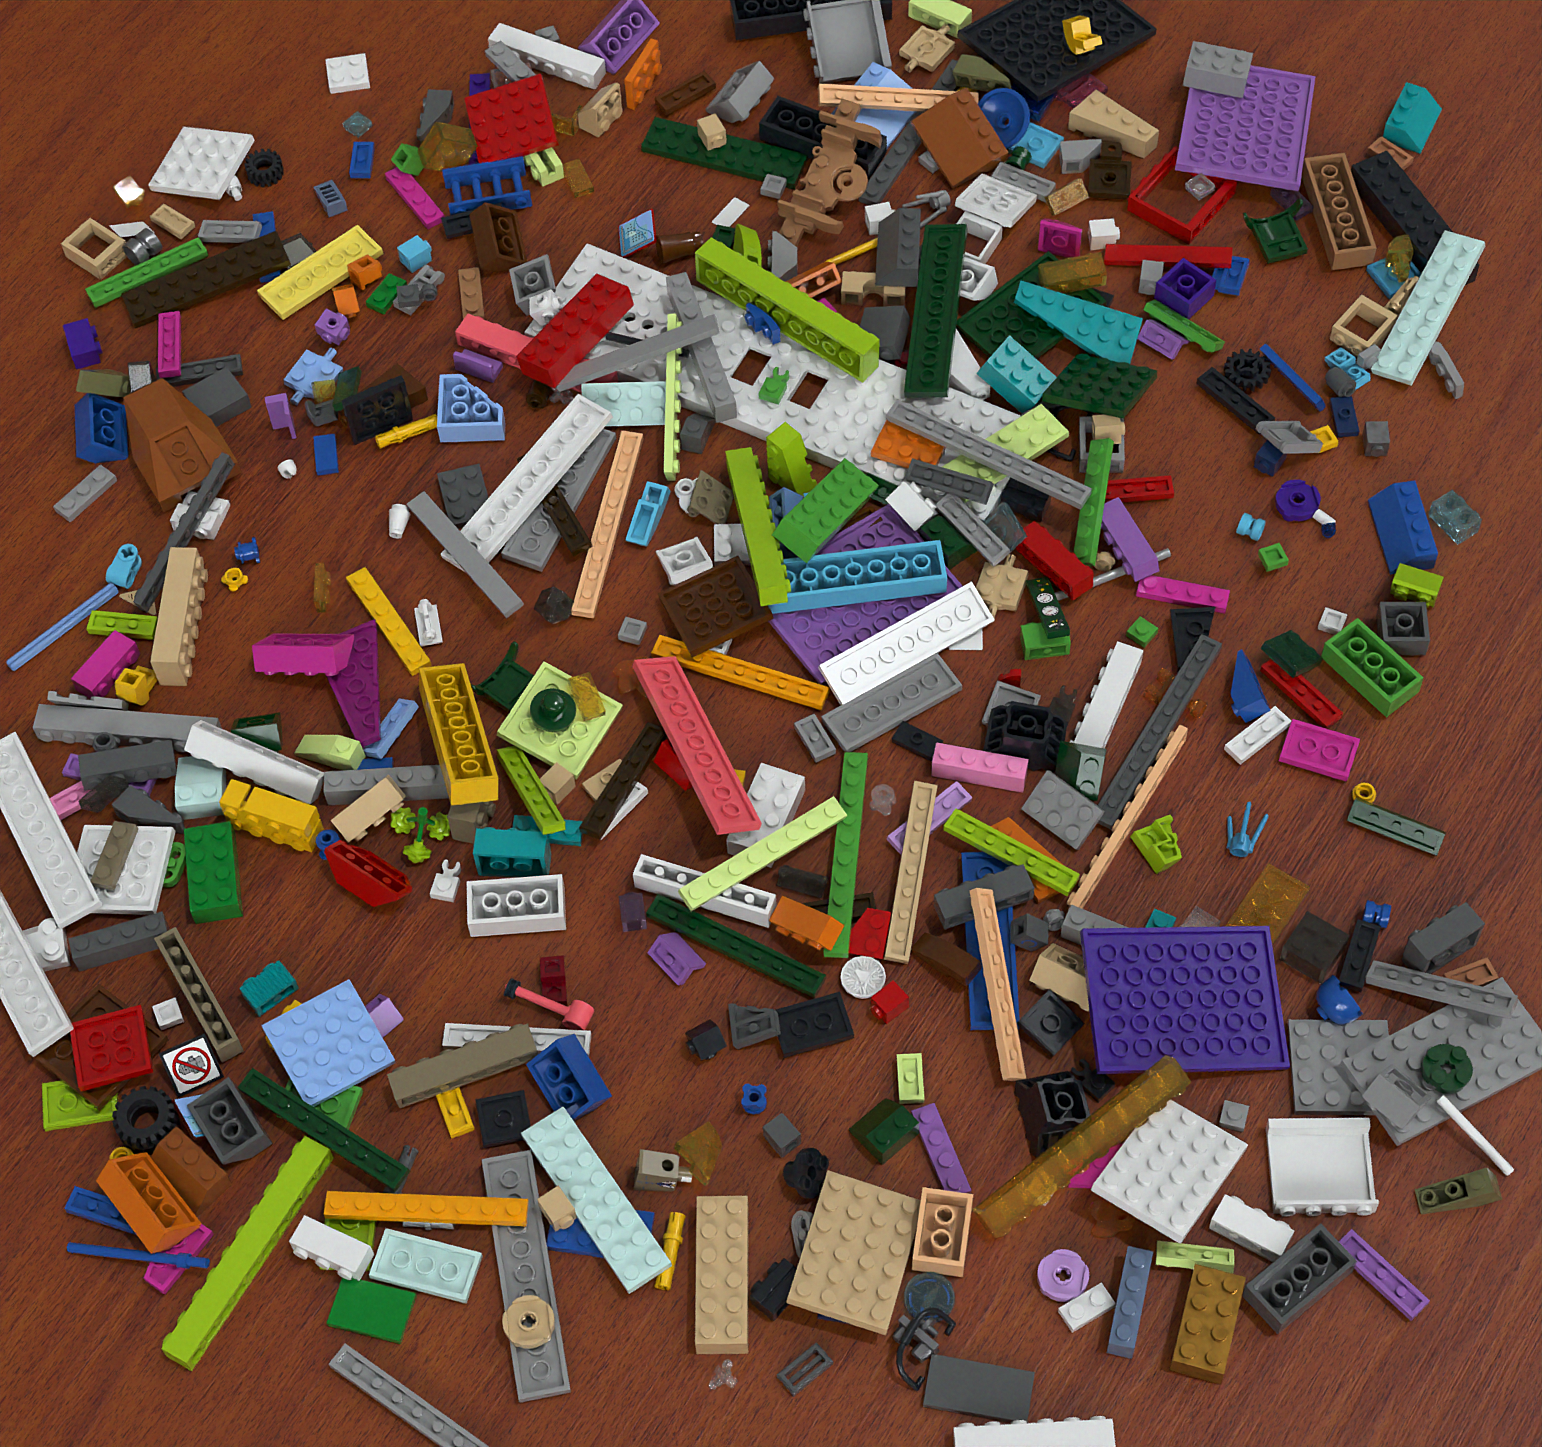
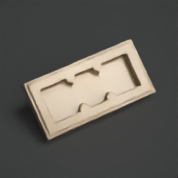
M166 204L160 206L150 216L152 222L180 239H183L195 227L192 220Z
M618 759L582 783V787L594 802H596L621 764V759Z

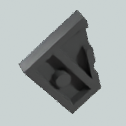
M733 1003L728 1004L732 1042L736 1049L781 1034L778 1012L774 1009H758L755 1006L740 1007Z

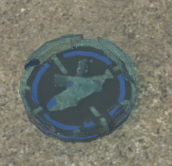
M935 1272L914 1276L907 1283L904 1291V1305L913 1318L927 1308H938L949 1316L955 1304V1293L950 1281L943 1275ZM930 1314L923 1318L926 1321L932 1316L936 1320L935 1324L943 1321L941 1317L935 1314Z

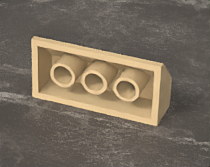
M1052 943L1039 955L1029 981L1035 983L1039 989L1045 991L1050 989L1060 999L1065 1001L1071 1000L1079 1004V1007L1083 1010L1089 1011L1083 957Z

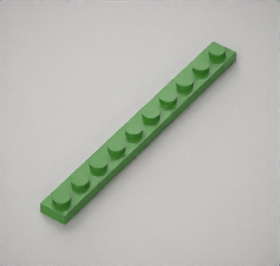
M845 752L839 804L847 816L844 820L837 823L828 915L845 926L832 950L829 951L824 948V957L848 958L868 753Z

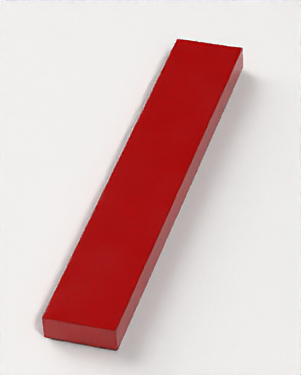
M1106 244L1104 265L1142 266L1143 260L1164 262L1163 267H1174L1182 258H1185L1200 268H1231L1233 247Z

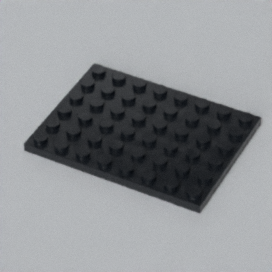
M1013 0L958 30L957 37L1038 103L1155 36L1157 28L1121 0ZM1079 15L1089 17L1091 33L1101 36L1102 44L1095 46L1094 50L1075 55L1066 42L1062 21Z

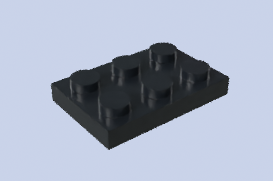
M840 992L775 1010L778 1012L781 1032L780 1035H777L784 1058L854 1038V1032Z

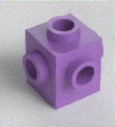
M327 308L315 324L317 334L330 344L333 342L339 346L341 341H345L350 334L348 319L339 312L334 313Z

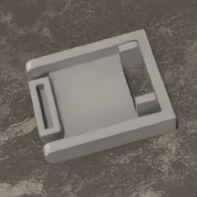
M1260 421L1256 426V430L1284 454L1319 453L1323 445L1316 438L1315 434H1312L1301 425L1300 421Z

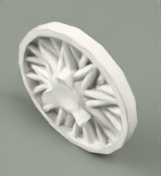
M854 957L842 968V987L855 998H871L885 985V970L880 962L872 957Z

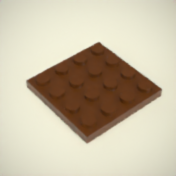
M738 555L657 593L691 657L697 656L774 619L768 605H760L756 585Z
M98 984L67 1016L71 1023L130 1007ZM145 1019L152 1058L169 1039L167 1035ZM70 1032L35 1057L31 1055L34 1060L99 1111L130 1080L127 1079L80 1091Z

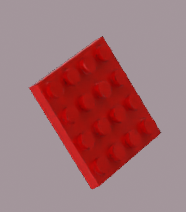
M541 73L464 98L479 163L526 156L559 145Z

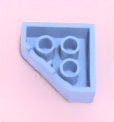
M462 374L440 375L437 430L440 442L504 441L506 423L503 407L491 401L488 395L477 386L471 385Z

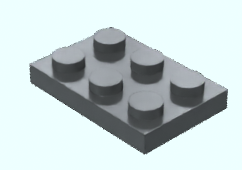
M480 464L437 473L447 516L458 529L463 528L488 499Z

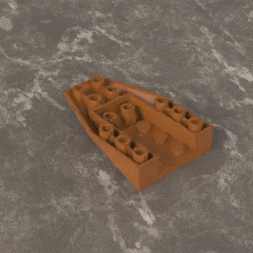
M163 378L123 397L133 459L163 512L176 507L178 503L182 504L181 495L201 485L204 477L210 473L214 460L220 456L221 452L229 455L235 464L226 480L242 473L238 461L213 421Z

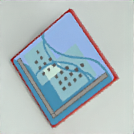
M653 209L618 225L621 257L627 258L657 242Z

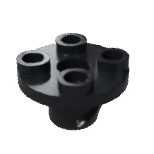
M803 1148L798 1152L794 1161H789L785 1164L783 1178L787 1185L796 1188L801 1197L814 1199L821 1193L827 1174L826 1170L829 1166L828 1158L815 1148Z

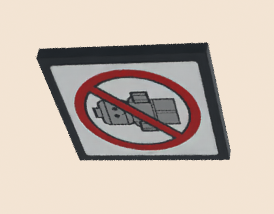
M205 1033L159 1053L178 1097L224 1077Z

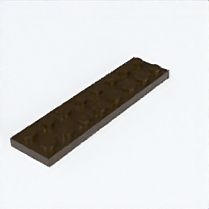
M273 231L121 294L135 328H139L158 320L160 313L183 310L288 267L291 263L277 231Z

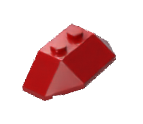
M342 840L331 844L324 850L336 882L372 907L397 901L412 892V886L407 875L371 851L354 845H346L347 843Z

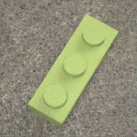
M1157 1241L1156 1265L1190 1268L1193 1270L1194 1265L1198 1264L1228 1273H1233L1234 1249Z

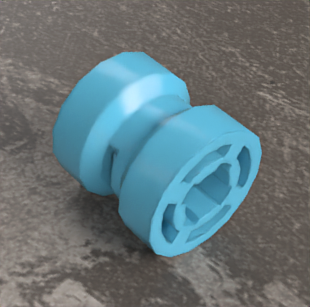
M1244 513L1236 533L1242 536L1245 534L1249 535L1251 539L1258 541L1264 530L1266 520L1254 519L1252 515Z

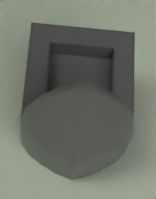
M334 399L316 405L310 400L305 402L307 416L315 426L338 420V411H335L332 406Z

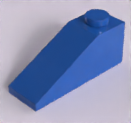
M1241 649L1237 653L1231 689V697L1234 703L1231 704L1235 715L1237 717L1241 715L1245 723L1271 710L1251 662Z

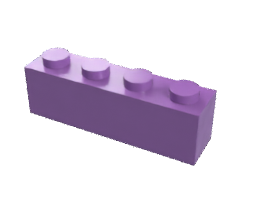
M1118 497L1104 503L1101 529L1104 532L1103 536L1108 545L1112 544L1116 559L1122 560L1125 573L1131 575L1136 582L1159 572L1157 556L1120 498Z

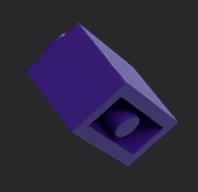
M88 318L63 325L76 370L101 363L99 354L103 352L99 341L95 342L94 339L98 338L97 331L94 325L90 326Z

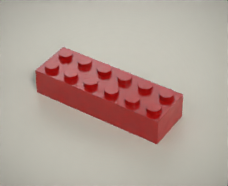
M596 273L516 356L522 374L555 388L571 369L634 306L629 287Z

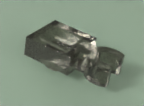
M1063 685L1060 688L1059 698L1053 697L1049 708H1051L1052 714L1060 715L1069 724L1076 704L1072 702L1077 698V689H1074L1071 695L1065 694L1066 686Z

